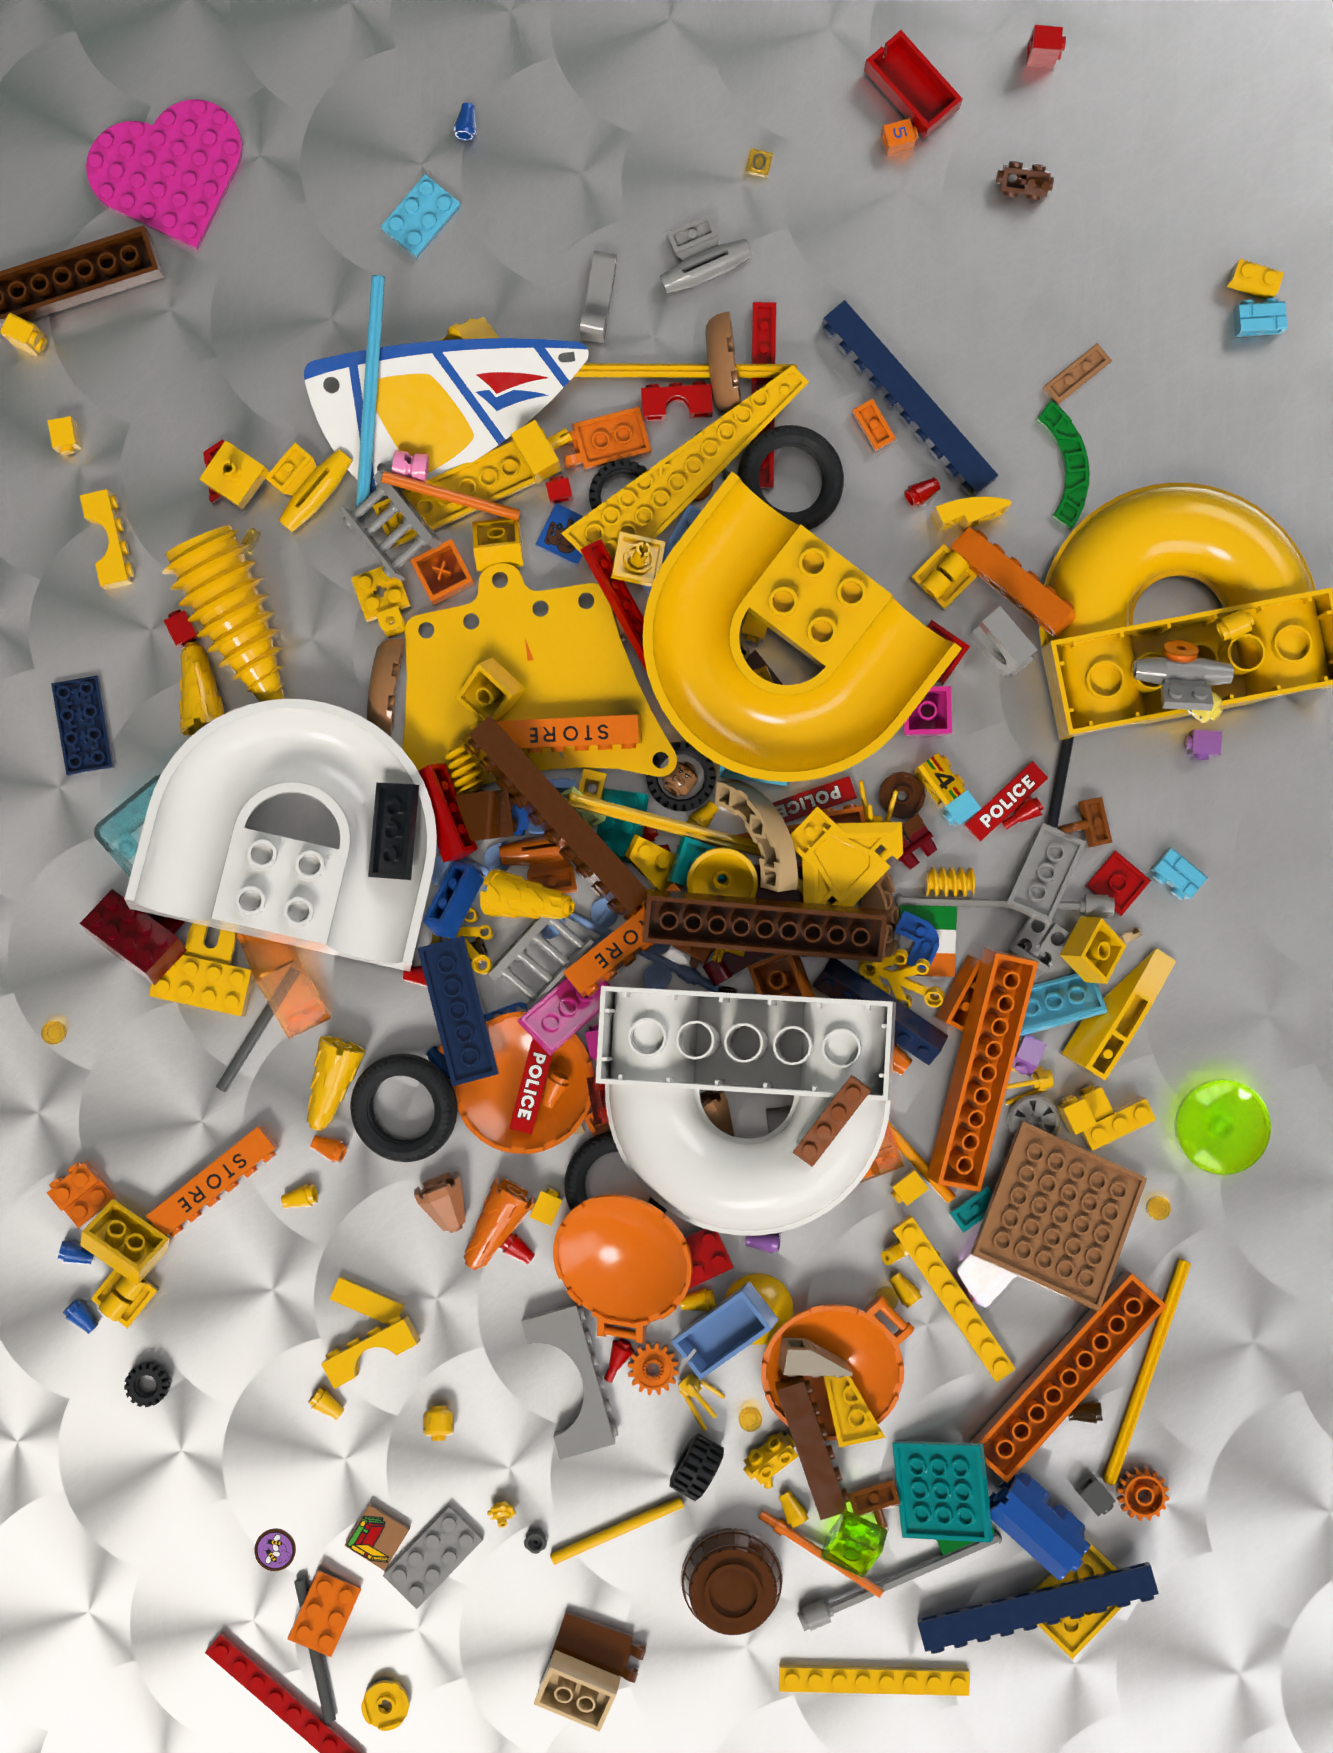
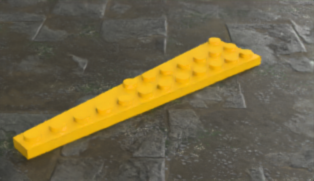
M793 365L561 532V534L581 554L580 549L601 539L613 562L620 531L656 539L809 381Z

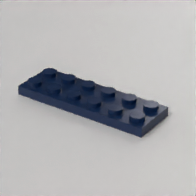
M460 936L455 939L417 948L452 1086L498 1075L499 1070L465 937Z

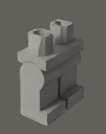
M1028 916V919L1008 950L1010 954L1028 957L1039 962L1034 979L1035 982L1042 973L1048 972L1050 966L1061 953L1071 933L1053 923V921L1048 925Z

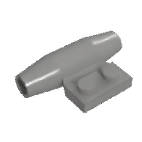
M707 214L666 232L675 255L682 262L662 274L660 279L667 294L692 288L731 271L753 255L746 239L718 245L719 236L710 214Z
M1162 656L1137 659L1133 664L1134 679L1162 685L1160 692L1164 709L1212 711L1214 703L1210 686L1231 684L1234 674L1232 664L1205 658H1196L1193 662L1179 663Z

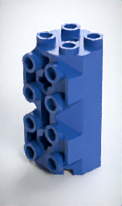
M1022 1472L1019 1475L1015 1474L1008 1483L1002 1481L998 1486L1000 1488L998 1493L993 1492L989 1496L991 1520L1058 1580H1062L1070 1570L1073 1572L1078 1570L1083 1563L1081 1559L1083 1554L1091 1546L1084 1537L1085 1525L1064 1506L1055 1505V1507H1050L1048 1502L1050 1498L1049 1492L1029 1474Z

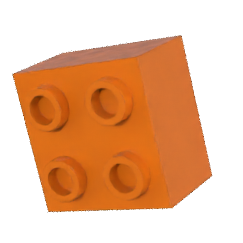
M452 539L442 543L437 549L432 548L410 559L433 606L475 585Z

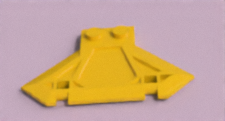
M818 806L790 834L795 852L802 858L803 902L827 904L826 902L832 896L836 899L832 905L853 907L890 868L886 861L891 856L898 860L903 854L902 822L835 823ZM881 845L885 849L878 855L875 850Z

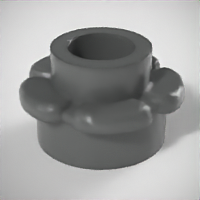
M540 1530L529 1531L524 1540L525 1548L533 1554L540 1553L547 1546L546 1535Z

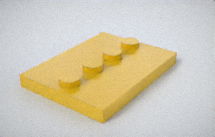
M1091 1544L1087 1552L1083 1554L1081 1558L1083 1563L1075 1572L1070 1570L1062 1580H1058L1050 1573L1034 1590L1116 1570L1117 1568ZM1113 1605L1107 1607L1108 1610L1102 1613L1095 1614L1093 1611L1085 1612L1084 1616L1078 1619H1070V1616L1060 1618L1061 1622L1057 1624L1047 1625L1044 1622L1037 1625L1073 1660L1121 1608Z

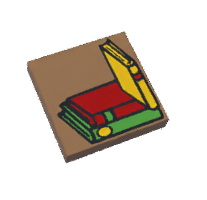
M370 1503L344 1546L385 1571L410 1528Z

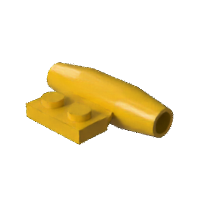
M294 442L265 478L283 494L292 496L278 521L291 532H294L318 511L339 486L353 461L340 449H337L317 466L314 458Z

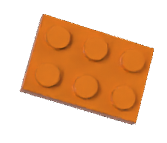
M317 1569L287 1636V1640L332 1657L360 1594L361 1587Z

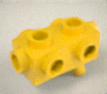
M780 1432L777 1435L769 1436L767 1443L759 1449L751 1450L748 1453V1457L743 1460L746 1464L743 1470L751 1480L755 1478L766 1489L772 1488V1477L799 1457L794 1450L795 1444L789 1434L784 1436Z

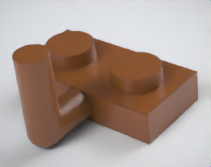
M1102 797L1078 802L1082 820L1060 825L1057 828L1065 833L1084 830L1088 848L1113 843Z
M891 1480L849 1493L848 1496L855 1519L874 1513L880 1533L887 1534L889 1528L883 1510L901 1505L894 1481Z

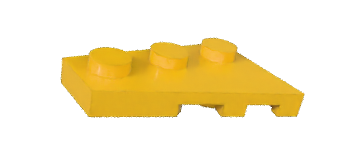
M634 835L624 856L647 878L655 890L667 889L673 884L667 880L675 854L638 835ZM675 884L681 891L683 886Z
M824 1376L839 1448L886 1438L851 1377L836 1378Z

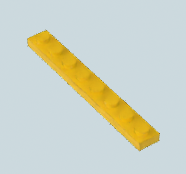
M909 1215L891 1229L995 1382L997 1383L1016 1370L914 1218Z
M779 1665V1692L969 1696V1669Z

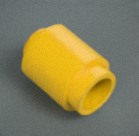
M1240 609L1220 619V622L1216 624V629L1223 641L1228 639L1231 641L1252 631L1254 620L1249 611L1244 612L1243 609Z

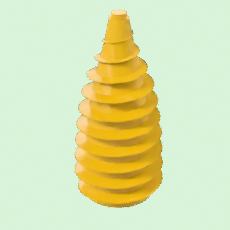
M231 525L219 527L191 538L167 551L165 555L169 564L162 573L176 575L178 580L170 589L184 591L186 596L181 600L179 606H192L194 612L188 618V622H201L204 627L197 637H210L213 641L207 652H220L224 658L219 667L231 666L236 672L232 680L241 679L248 687L247 692H252L259 702L285 699L279 670L283 666H278L276 653L282 647H274L272 639L280 629L269 628L268 619L275 611H264L263 602L270 594L258 593L257 585L264 578L252 577L250 569L257 561H246L243 553L251 544L238 543L236 533L240 529L233 530Z

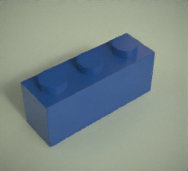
M453 861L423 919V922L436 936L455 939L484 881L472 864Z

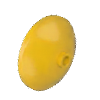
M713 848L702 853L691 864L687 875V891L690 893L755 898L758 889V877L754 865L743 853L731 848ZM724 875L727 879L721 882L718 880V877Z
M763 1273L748 1274L736 1280L729 1287L724 1299L750 1281L779 1319L769 1332L752 1343L753 1345L768 1344L775 1331L793 1316L792 1298L784 1284L775 1277Z

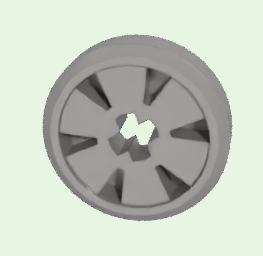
M1027 1095L1013 1103L1007 1116L1008 1128L1013 1137L1019 1122L1024 1121L1028 1123V1120H1030L1029 1116L1032 1114L1040 1119L1037 1122V1128L1054 1136L1057 1135L1060 1128V1115L1056 1106L1049 1099L1040 1095Z

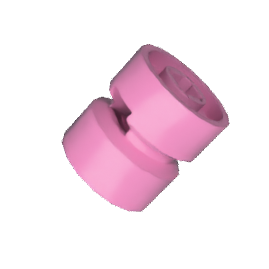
M395 450L392 473L426 483L429 455L415 453L413 456H410L409 452Z

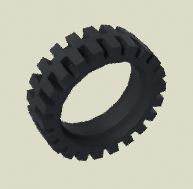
M625 459L624 461L615 460L613 463L609 462L605 464V467H601L598 473L594 475L589 489V501L592 510L602 503V487L609 478L622 473L639 477L647 471V468L639 465L638 462H630Z
M673 742L670 744L676 754L692 756L701 764L704 770L702 788L696 795L688 799L678 800L669 797L662 790L658 777L646 775L648 789L653 798L667 809L681 812L693 810L702 805L713 792L716 782L715 767L712 760L698 752L688 742ZM658 752L653 756L655 767L660 768L661 764L668 758L666 753Z

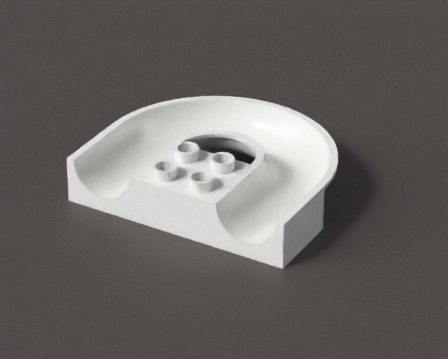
M277 699L249 704L232 710L199 729L179 748L163 770L148 806L124 899L129 909L410 972L436 857L437 834L431 799L423 779L404 750L388 734L362 716L335 705L307 699ZM376 782L419 785L411 880L368 877ZM283 793L305 794L320 801L333 814L339 827L340 847L339 849L251 830L245 828V825L255 808L270 797Z
M601 986L596 1083L605 1084V1102L612 1137L628 1170L639 1185L669 1212L696 1226L719 1233L739 1236L774 1234L797 1228L827 1213L844 1200L860 1183L875 1160L885 1137L892 1096L896 1002ZM852 1074L870 1087L871 1092L815 1165L811 1167L796 1156L793 1150ZM700 1090L794 1095V1101L787 1118L777 1129L762 1137L744 1139L726 1134L710 1121L702 1106Z

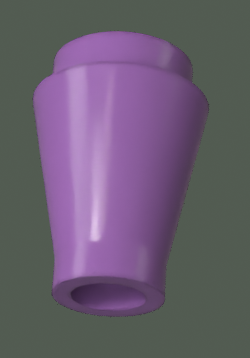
M781 1234L746 1236L745 1245L773 1254V1252H779Z

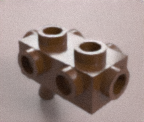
M1009 161V165H1003V169L998 170L996 184L1000 185L999 189L1004 191L1005 196L1017 197L1018 193L1027 194L1026 198L1040 200L1041 196L1047 197V193L1052 191L1054 177H1051V172L1046 170L1045 165L1032 164V168H1025L1022 162ZM1016 174V181L1010 182L1008 180L1009 175Z

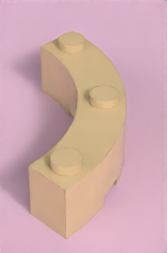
M739 780L717 781L715 805L729 810L734 815H739L745 821V827L753 842L758 843L762 858H759L761 888L776 892L797 890L798 871L795 849L789 830L776 807L763 793L745 782Z

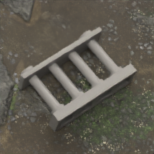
M378 471L373 476L378 483L377 489L353 512L344 506L339 508V510L344 515L343 521L350 528L354 527L384 565L382 568L384 573L391 579L395 577L403 581L405 577L398 569L422 546L426 547L429 545L437 549L442 542L398 487L381 482L383 473ZM388 496L391 499L389 502L390 506L365 528L359 518L381 497ZM396 512H401L404 516L402 519L403 523L381 544H378L372 535ZM409 529H414L418 533L416 535L417 539L394 561H391L385 552Z
M539 917V919L533 920L492 965L488 975L494 981L499 976L501 978L505 977L530 999L527 1003V1009L530 1010L564 976L563 972L594 947L592 946L594 943L593 937L589 935L583 941L559 919ZM546 925L549 927L552 925L577 947L576 951L569 958L542 936L541 930ZM530 942L533 944L537 943L562 965L553 976L526 953L527 950L525 948ZM515 959L517 961L521 960L546 982L537 993L511 971L509 965Z

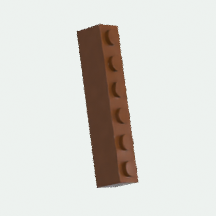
M803 1375L776 1381V1391L820 1520L848 1512L846 1503L850 1502L846 1488L841 1489L839 1481L843 1479L839 1467L833 1466L832 1460L835 1459L832 1446L826 1445L824 1438H827L828 1434L824 1423L819 1424L817 1416H821L818 1404L817 1402L812 1403L810 1395L814 1394L810 1381H805Z

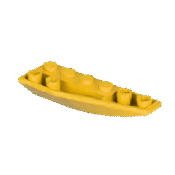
M1155 948L1103 997L1107 1013L1082 1019L1061 1054L1097 1078L1106 1081L1150 1010L1176 960Z

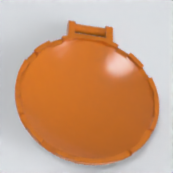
M524 1011L503 1014L486 1022L499 1074L453 1086L458 1112L468 1129L487 1145L500 1151L515 1154L542 1152L568 1139L585 1119L594 1094L592 1062L584 1044L574 1034L553 1053L548 1075L552 1071H556L569 1078V1086L556 1102L554 1108H548L540 1102L532 1135L509 1129L532 1041L530 1034L518 1023V1019L526 1013ZM440 1044L437 1050L444 1055L442 1044Z
M617 1194L590 1198L574 1207L566 1215L555 1235L553 1260L559 1279H562L567 1288L566 1292L578 1306L582 1305L591 1311V1315L597 1318V1336L605 1337L609 1335L636 1340V1343L644 1344L646 1326L650 1322L658 1319L662 1320L674 1312L688 1292L692 1279V1259L688 1244L676 1224L660 1209L646 1201ZM608 1324L636 1328V1330L608 1326Z
M881 1294L862 1310L846 1305L828 1304L811 1307L795 1314L775 1331L763 1354L761 1381L765 1397L771 1409L788 1426L775 1385L776 1381L789 1377L783 1375L778 1365L782 1337L806 1338L847 1361L853 1372V1375L850 1376L877 1424H880L890 1414L899 1399L902 1384L904 1383V1364L899 1345L912 1334L915 1327L910 1322L906 1323L886 1303L887 1300ZM879 1310L883 1312L899 1330L893 1334L874 1315ZM803 1375L804 1380H809L814 1393L810 1395L812 1403L817 1402L821 1416H817L819 1424L824 1423L828 1437L824 1439L830 1441L837 1440L824 1376L811 1377Z

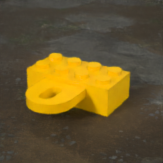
M192 923L185 945L187 951L156 985L151 983L149 996L236 1016H246L256 970L231 965L237 933L220 929L217 945L214 948H208L205 944V939L209 926Z

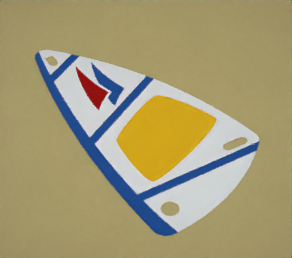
M521 338L441 340L380 347L370 493L372 494L377 489L378 483L373 476L378 472L377 466L380 463L385 464L387 472L392 473L395 450L409 452L410 456H413L415 453L428 454L427 480L461 464L472 463L508 439L511 433L529 422L565 387L588 359L587 347L583 343L575 341ZM366 350L314 360L308 363L304 370L307 392L317 421L333 451L335 452L337 449H340L353 461L348 471L357 480ZM574 352L575 361L564 363L559 361V354ZM327 377H335L339 381L340 387L337 392L328 393L324 389L323 382ZM398 487L401 492L407 490V489H403V488ZM383 496V497L380 498V500H386V499H388L389 497H388V496H386V497Z

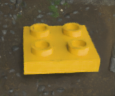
M943 544L912 575L911 579L945 610L977 575L969 568V564L960 554L951 551Z
M113 1270L92 1296L91 1300L99 1306V1310L106 1317L115 1322H120L126 1328H129L159 1289L145 1278L138 1285H135L119 1272Z

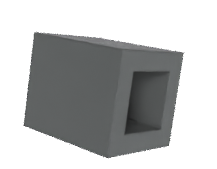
M1093 1474L1075 1489L1098 1517L1101 1514H1107L1113 1508V1503L1116 1502Z

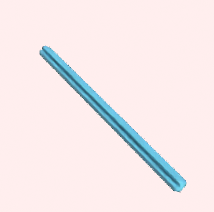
M372 275L356 508L370 496L385 277L382 275Z

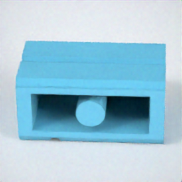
M1277 298L1265 299L1263 303H1255V300H1244L1237 305L1233 312L1236 337L1283 334L1288 327L1286 302H1278Z
M1172 847L1167 848L1150 868L1154 873L1152 877L1162 885L1168 884L1172 888L1170 892L1180 900L1183 898L1186 900L1191 899L1208 879L1205 874Z

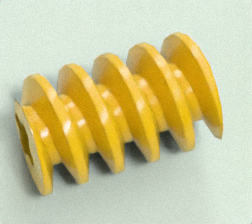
M463 745L449 750V753L445 755V760H453L448 764V768L456 769L451 774V777L459 778L454 783V786L462 787L457 792V795L475 793L486 789L479 787L484 782V779L476 778L481 773V770H473L478 761H470V758L473 756L464 749Z
M930 867L929 872L927 873L926 871L925 876L926 896H929L931 889L934 890L935 896H938L940 890H943L945 896H948L949 891L952 890L954 897H957L959 890H962L963 897H966L968 891L971 890L974 896L975 874L973 868H968L965 874L963 867H959L957 873L953 867H949L946 874L944 867H940L938 873L935 867Z

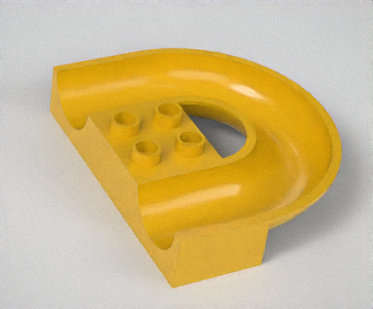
M733 472L729 474L663 562L647 600L643 624V651L647 674L659 705L674 728L698 752L713 762L748 777L779 782L807 781L823 778L844 771L875 753L901 728L962 649L955 642L944 639L906 611L894 599L891 593L804 526L790 521L766 504ZM748 611L823 670L812 679L795 685L775 684L758 676L745 661L740 648L739 633L745 613Z
M1163 483L1134 489L1113 498L1089 514L1063 542L1051 563L1044 586L1046 584L1050 585L1060 599L1063 600L1065 598L1069 600L1074 606L1076 617L1057 638L1053 637L1039 625L1041 651L1059 740L1132 724L1143 725L1190 716L1185 709L1163 708L1160 692L1162 685L1133 678L1134 661L1137 659L1162 657L1163 644L1170 640H1183L1195 644L1199 648L1198 658L1233 665L1234 674L1231 684L1210 686L1212 692L1222 699L1221 709L1248 705L1303 691L1333 688V589L1331 587L1316 590L1307 563L1287 532L1258 506L1238 495L1223 489L1195 483ZM1184 576L1204 583L1216 594L1223 607L1221 609L1133 625L1135 606L1142 593L1153 583L1167 577ZM1240 609H1243L1244 612L1249 611L1254 620L1252 631L1231 641L1229 639L1223 641L1216 629V624L1220 622V619Z

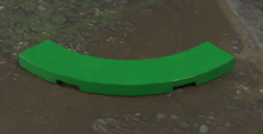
M1051 400L1036 421L1043 425L1054 438L1064 463V490L1061 501L1052 517L1069 530H1072L1080 517L1087 497L1090 476L1089 460L1082 437L1073 425L1072 420Z

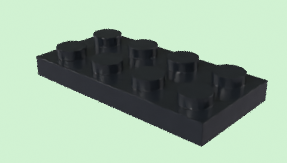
M376 782L368 877L411 880L419 785Z

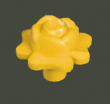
M505 1501L496 1502L487 1511L490 1519L496 1520L498 1527L501 1528L506 1527L507 1520L512 1519L516 1514L513 1506Z

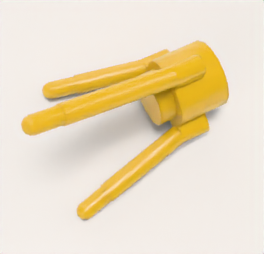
M860 780L859 788L866 823L890 822L898 791L894 790L885 821H883L881 816H873L872 805H867L864 784Z
M1040 1066L1033 1072L1035 1074H1031V1080L1008 1084L1007 1089L1029 1085L1036 1089L1007 1100L1006 1105H1010L1024 1096L1044 1093L1046 1089L1053 1088L1054 1081L1051 1070H1043L1042 1066Z
M689 1373L678 1383L679 1393L684 1397L702 1431H706L707 1428L690 1397L693 1398L695 1396L713 1418H716V1413L698 1393L702 1389L700 1384L721 1399H724L725 1395L703 1379L700 1380L697 1375L694 1376L692 1373Z

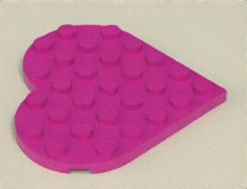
M185 100L168 107L159 115L153 125L140 121H126L115 124L103 131L93 142L89 150L86 163L87 178L95 195L108 208L198 250L240 165L243 144L235 121L223 108L205 100Z

